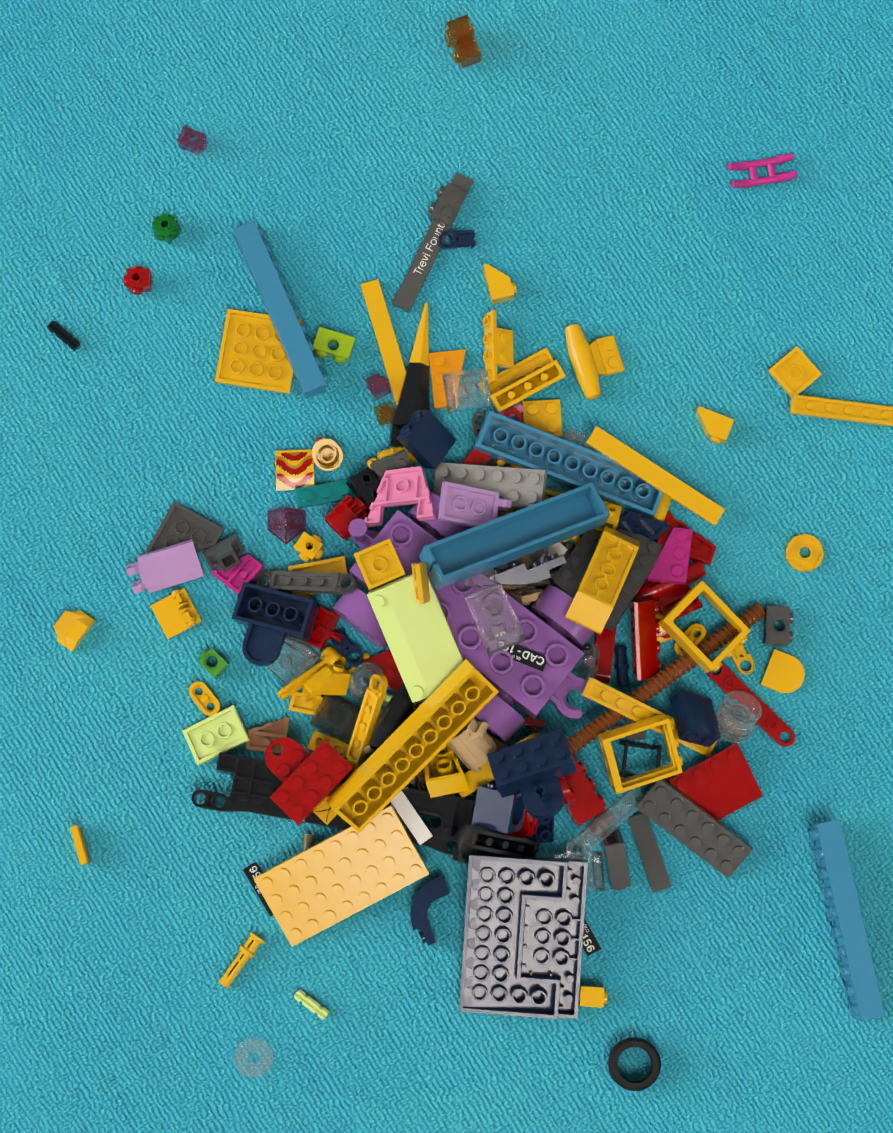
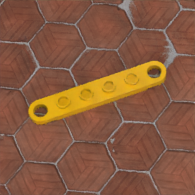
M373 674L372 678H370L371 681H369V687L366 689L346 753V761L354 767V771L349 777L364 763L366 754L363 749L370 744L388 687L387 678L384 674Z

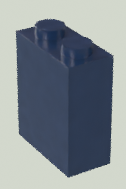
M429 410L415 411L411 415L410 421L402 427L397 437L399 442L425 469H436L457 441Z
M681 690L670 700L680 740L710 747L721 738L710 698Z

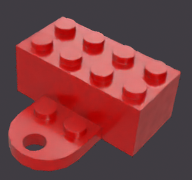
M287 737L277 738L272 741L265 752L267 767L283 783L269 798L299 827L354 771V767L326 740L311 755L298 742ZM275 745L283 747V752L279 756L272 753V748Z
M572 754L577 772L559 778V782L564 794L563 806L577 828L606 810L604 808L606 803L601 795L597 796L595 793L596 786L592 779H587L585 776L586 769L582 762H577L574 757L576 754Z

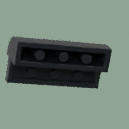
M465 824L459 828L455 835L458 843L452 859L468 864L469 854L535 857L540 842L530 837L511 833L506 834Z

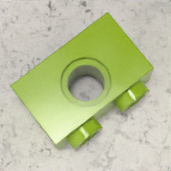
M319 327L313 344V352L320 358H326L327 356L334 358L333 361L337 363H349L356 339L346 334ZM332 343H336L339 345V347L336 350H330L328 348L329 345Z

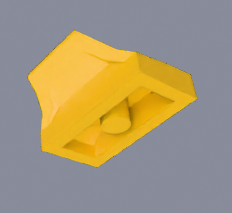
M65 610L53 626L57 634V641L74 652L96 621L81 610Z

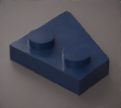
M630 509L623 515L618 522V525L623 530L628 532L632 530L634 534H641L652 541L670 527L666 522Z

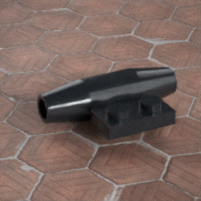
M404 683L392 696L377 723L370 743V748L374 751L416 710L412 709L414 703H412Z

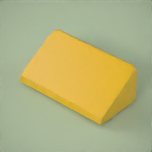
M426 562L412 563L415 600L419 604H425L430 601Z

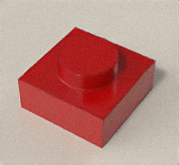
M525 718L524 727H528L529 731L539 732L540 729H544L545 720Z

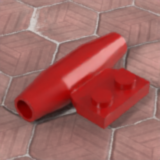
M700 561L689 563L686 585L647 581L642 585L634 599L653 598L655 602L659 601V609L663 616H665L692 589L689 586L706 575L705 569ZM698 596L674 620L702 608V603Z

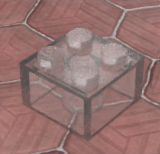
M486 368L452 371L442 375L448 413L484 409L491 406Z

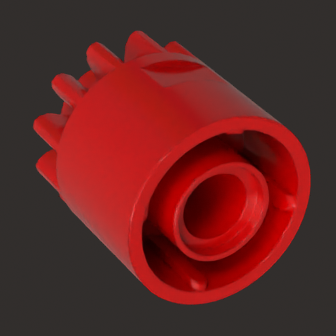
M347 495L323 519L344 541H347L351 537L349 533L350 522L357 518L363 520L365 517L368 518L366 513L367 506L358 497L353 499Z

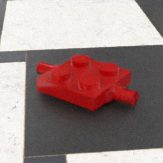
M320 606L309 642H303L321 651L330 638L341 642L344 635L335 631V626L340 616Z

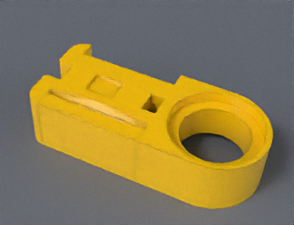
M738 644L734 648L735 653L731 656V659L740 674L749 675L755 668L754 661L750 653L746 654L747 652L743 644ZM742 661H748L751 664L749 671H743L740 668Z

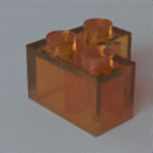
M468 15L447 22L446 37L444 39L447 47H451L453 51L452 58L454 63L458 64L460 69L480 62L481 52L474 39V29Z

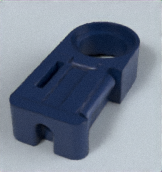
M473 230L444 231L437 237V244L441 249L445 250L470 246L473 248L476 245V241L473 240L475 232ZM443 235L450 237V245L442 243L441 238Z
M345 630L339 631L338 633L344 635V638L341 639V642L331 638V643L351 667H359L364 661L361 650L345 635ZM352 653L360 655V659L357 662L349 660Z

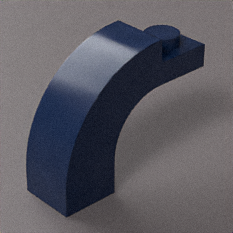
M443 876L427 882L416 894L411 907L413 930L422 929L419 932L423 943L427 942L428 946L436 942L427 922V911L435 900L450 894Z

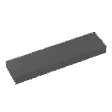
M642 813L627 818L652 893L672 887L648 817Z

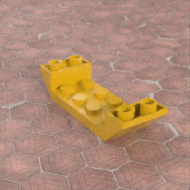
M606 525L604 526L597 547L565 618L601 634L638 552L640 541Z

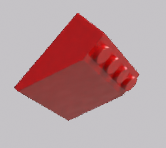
M737 743L667 781L717 820L763 796Z

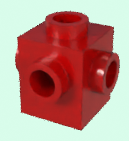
M133 266L132 269H127V275H124V286H127L129 292L135 295H141L143 292H152V273L150 268Z

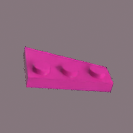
M675 527L672 529L658 560L647 578L648 581L686 585L693 529Z

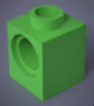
M212 648L209 651L205 649L199 656L200 660L198 663L215 679L230 666ZM216 658L218 661L217 665L209 667L207 665L208 660Z

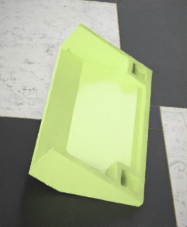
M413 574L375 588L367 594L412 703L428 698L464 661L429 576L430 601L425 604H419L415 600Z

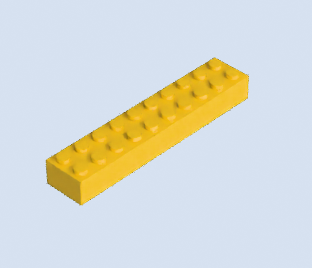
M465 659L326 800L332 810L360 833L499 691Z

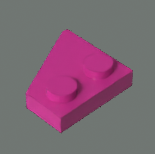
M249 554L239 559L241 564L226 572H223L222 569H215L211 572L213 576L238 596L243 582L251 584L264 568L260 562Z

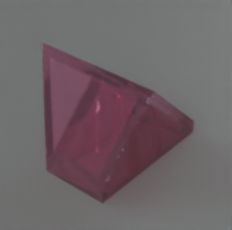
M283 507L267 511L268 530L285 545L306 530V510Z

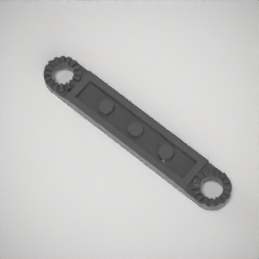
M262 571L257 575L254 582L255 585L281 592L350 594L358 586L357 579L351 574L324 572ZM268 577V582L262 585V580ZM351 580L350 587L344 588L345 582Z

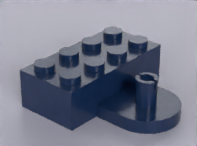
M243 582L232 619L239 624L248 626L242 644L245 658L253 665L264 667L271 665L278 659L286 636L309 642L320 605L312 599Z
M562 728L487 754L496 787L502 798L520 792L527 812L536 819H549L561 811L564 805V794L559 778L577 772L567 738Z

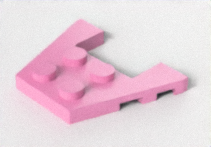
M418 466L386 470L377 489L378 495L375 502L371 503L369 508L371 511L368 518L365 517L364 521L367 523V527L382 526L385 507L417 503L416 518L419 521L436 519L424 469Z

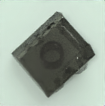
M325 695L310 724L330 734L334 739L347 743L353 734L361 707L339 695Z

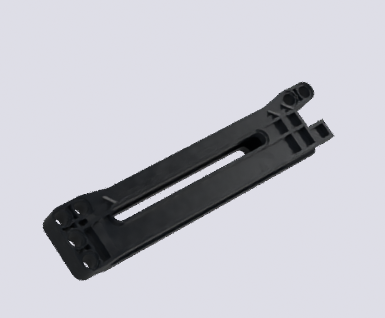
M220 752L216 768L217 772L234 775L230 797L207 790H196L192 795L193 804L202 809L218 812H250L292 820L269 798L283 783L269 770L264 760ZM408 788V790L402 789L401 791L405 794L418 815L437 818L441 821V825L438 828L427 827L433 836L421 845L453 856L455 851H448L446 843L454 841L457 844L458 840L455 838V835L459 828L465 824L471 825L473 818L472 808L475 806V801L450 795L431 798L429 791ZM199 794L206 795V801L203 804H198L196 801ZM219 797H223L226 801L222 808H218L215 805V801ZM314 813L304 822L340 830L350 826L339 815L328 825ZM402 822L413 843L419 844L407 825Z

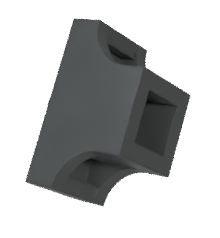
M236 533L202 551L210 568H221L223 572L241 564L239 557L245 552Z

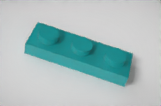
M348 480L294 489L297 509L340 502L347 495L354 498V495L346 484Z

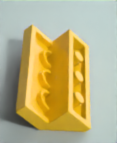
M544 348L518 362L512 368H507L498 373V381L491 386H485V381L480 383L489 401L500 413L563 379L566 375L557 360L554 361L548 349Z

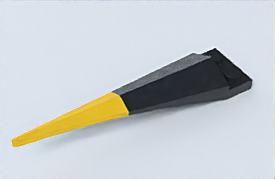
M427 302L423 307L409 365L390 428L389 446L404 447L397 439L402 427L407 425L415 411H430Z

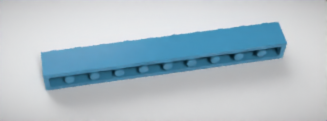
M255 221L233 229L234 237L304 398L307 399L325 392L326 384H328L325 373L321 374L319 369L321 367L320 361L312 353L314 351L313 345L310 340L307 341L305 338V334H307L303 323L299 324L298 311L296 307L292 308L291 295L289 291L285 292L284 279L282 275L278 276L277 263L275 259L270 258L271 250L268 243L263 242L264 234L261 227H257Z

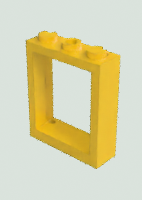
M703 581L698 582L658 622L706 673L712 670L716 672L723 665L721 661L725 657L727 659L735 653L734 648L738 644L742 645L749 638L747 634L751 631ZM700 593L739 632L712 661L672 622Z
M664 713L597 735L611 789L616 794L683 773L681 767L683 759L677 752L679 743L672 732L674 725L672 719L668 718ZM661 725L670 764L620 779L611 741Z

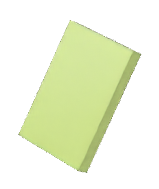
M235 705L182 730L198 766L218 757L220 752L226 753L250 741Z

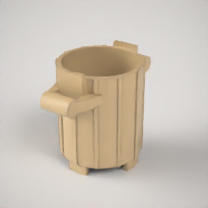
M475 717L447 745L468 769L479 772L481 771L480 767L489 761L487 754L497 751L498 746L486 731L489 727L488 723L479 722Z

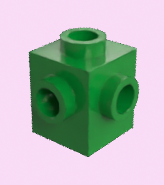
M162 213L160 217L157 216L152 223L154 236L161 242L165 241L170 244L180 233L178 220L171 214L167 216Z

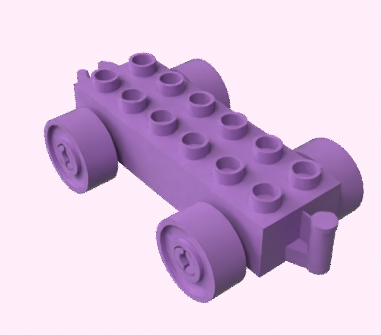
M430 491L436 519L419 521L416 518L417 503L408 512L410 518L397 510L380 533L368 530L367 523L363 519L358 518L350 522L349 533L352 541L359 546L360 550L390 538L404 572L408 576L412 574L411 564L422 562L419 555L424 546L472 527L439 521L440 496ZM356 562L349 570L350 574L357 579L358 584L369 591ZM481 573L438 590L430 578L463 660L467 659L499 691L474 716L477 721L488 723L489 727L486 730L488 734L506 745L511 741L525 723L523 717L511 707L513 704L534 720L548 702L555 706L562 716L568 719L578 720L581 718V710L569 706L566 701V695L571 690H579L583 693L588 682L580 677H576L572 671L584 655V652L578 648H583L585 643L594 634V631L565 618L573 600L572 597L555 586L547 585L530 607L532 611L530 612ZM358 588L350 594H343L333 606V611L370 642L381 649H385L388 644L367 594ZM497 637L544 655L547 661L544 671H539L513 660L512 655L507 651L499 650L492 652ZM584 697L587 701L592 702V700Z

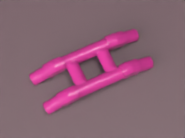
M793 153L748 162L728 163L729 171L749 169L750 179L732 181L731 187L740 189L751 188L753 186L781 183L797 178L796 170L776 175L774 165L794 160ZM767 166L769 176L758 178L756 168Z

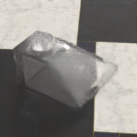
M286 636L280 656L274 663L266 667L287 685L316 665L321 655L308 643Z

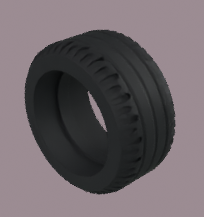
M636 1037L626 1038L618 1042L611 1050L608 1058V1069L612 1079L619 1086L630 1091H641L650 1087L657 1080L661 1071V1059L656 1048L648 1041ZM627 1048H642L651 1059L650 1072L640 1081H629L618 1070V1058Z

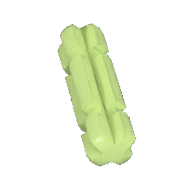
M299 989L294 995L297 1001H301L302 1005L314 1014L317 1013V1016L324 1020L329 1014V1010L325 1007L322 1008L321 1004L309 995L306 996V993Z

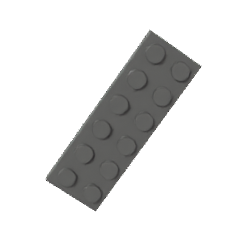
M665 779L656 781L636 804L638 810L727 878L732 875L753 850L752 846Z

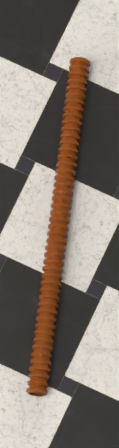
M754 603L753 607L750 606L748 610H744L737 617L750 628L756 624V621L759 622L761 618L765 617V611L761 605ZM726 623L725 626H722L720 630L718 629L716 633H712L711 636L706 638L707 640H703L696 647L709 658L715 651H719V648L727 645L728 641L731 642L739 632L730 623ZM685 653L683 657L680 656L678 658L679 660H675L674 664L671 663L669 667H665L664 670L660 671V674L657 673L655 677H651L650 680L646 681V684H642L641 688L637 687L636 691L633 690L628 696L642 703H647L649 699L654 697L653 695H658V692H662L663 688L666 689L668 685H672V681L676 682L677 678L680 679L682 675L690 672L691 668L694 669L698 664ZM608 708V712L604 711L603 715L600 714L598 718L593 719V722L590 721L589 725H585L584 729H579V732H575L574 736L571 735L567 739L571 753L576 754L577 750H582V747H586L587 743L590 744L592 742L591 740H596L598 734L606 732V729L609 730L611 726L614 727L615 723H619L620 719H625V716Z

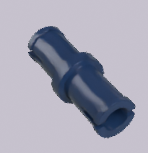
M627 647L614 648L616 658L614 670H617V687L630 686L628 676L630 665L627 664Z

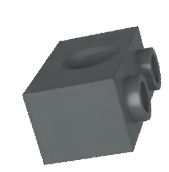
M766 606L764 608L763 646L787 647L789 643H792L793 638L792 631H789L790 624L793 623V612H790V607ZM780 622L783 625V631L775 630L774 623Z

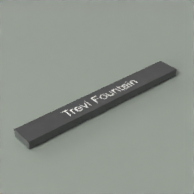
M456 173L451 185L468 194L473 180ZM456 216L450 227L433 219L392 303L393 306L410 313L441 249L437 244V237L444 231H450ZM447 235L442 236V243H444Z

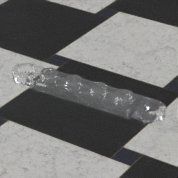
M649 783V784H646L645 786H646L647 789L649 790V789L652 787L653 784H652V783ZM642 786L625 792L567 844V855L571 859L584 858L586 854L592 851L638 810L636 804L644 796L640 792ZM575 844L580 847L578 855L574 854L572 850Z

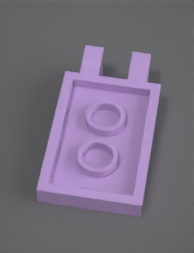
M444 481L441 487L438 520L473 528L499 518L498 510L506 512L507 509H511L512 501L499 499V493Z
M192 539L137 556L138 562L126 565L128 577L139 572L141 580L132 582L134 594L142 592L146 588L149 593L204 576Z

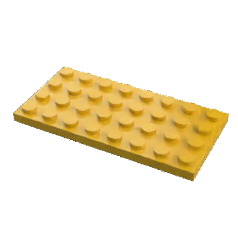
M391 804L385 807L360 833L349 826L254 877V881L293 947L429 875L430 872Z

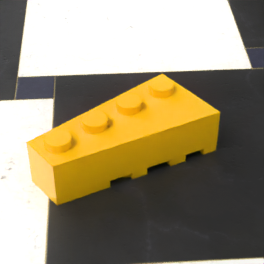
M446 745L424 767L425 782L431 798L469 791L463 770L452 749Z

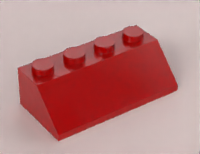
M653 598L633 599L630 604L633 677L637 681L655 677L661 671V661L657 659V653H660V641H657L656 635L660 633V626L656 622V614H659V605L655 603Z

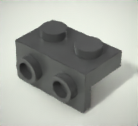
M447 183L445 187L441 186L436 195L439 197L437 202H432L428 210L431 213L428 219H435L450 227L467 193L450 183Z

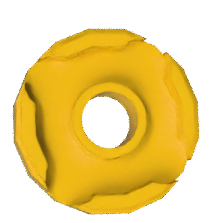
M809 534L793 537L785 549V558L788 564L799 572H810L816 569L824 557L821 542L815 536ZM800 549H808L810 553L809 557H801L799 553Z

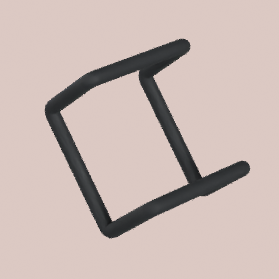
M628 740L619 741L620 745H624L622 771L619 772L620 777L627 778L633 776L625 774L628 746L652 750L658 749L656 768L660 767L661 745L651 746L631 743Z

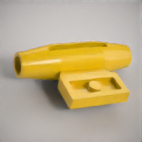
M570 325L565 328L568 354L576 379L586 399H596L601 396L599 375L610 376L624 371L614 335L596 339L589 345L580 325Z

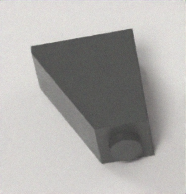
M619 828L601 831V843L611 890H623L631 886L624 840Z

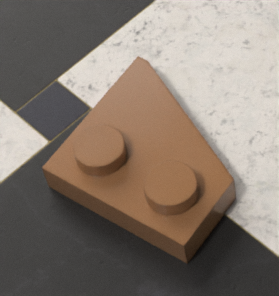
M290 717L249 729L250 741L246 743V750L266 752L267 747L272 741L277 738L287 737ZM281 745L273 746L272 753L282 754L283 747Z

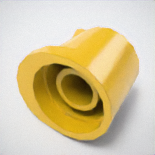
M322 436L315 439V444L312 448V457L315 464L324 471H332L338 468L343 461V453L339 445L334 440L323 438Z

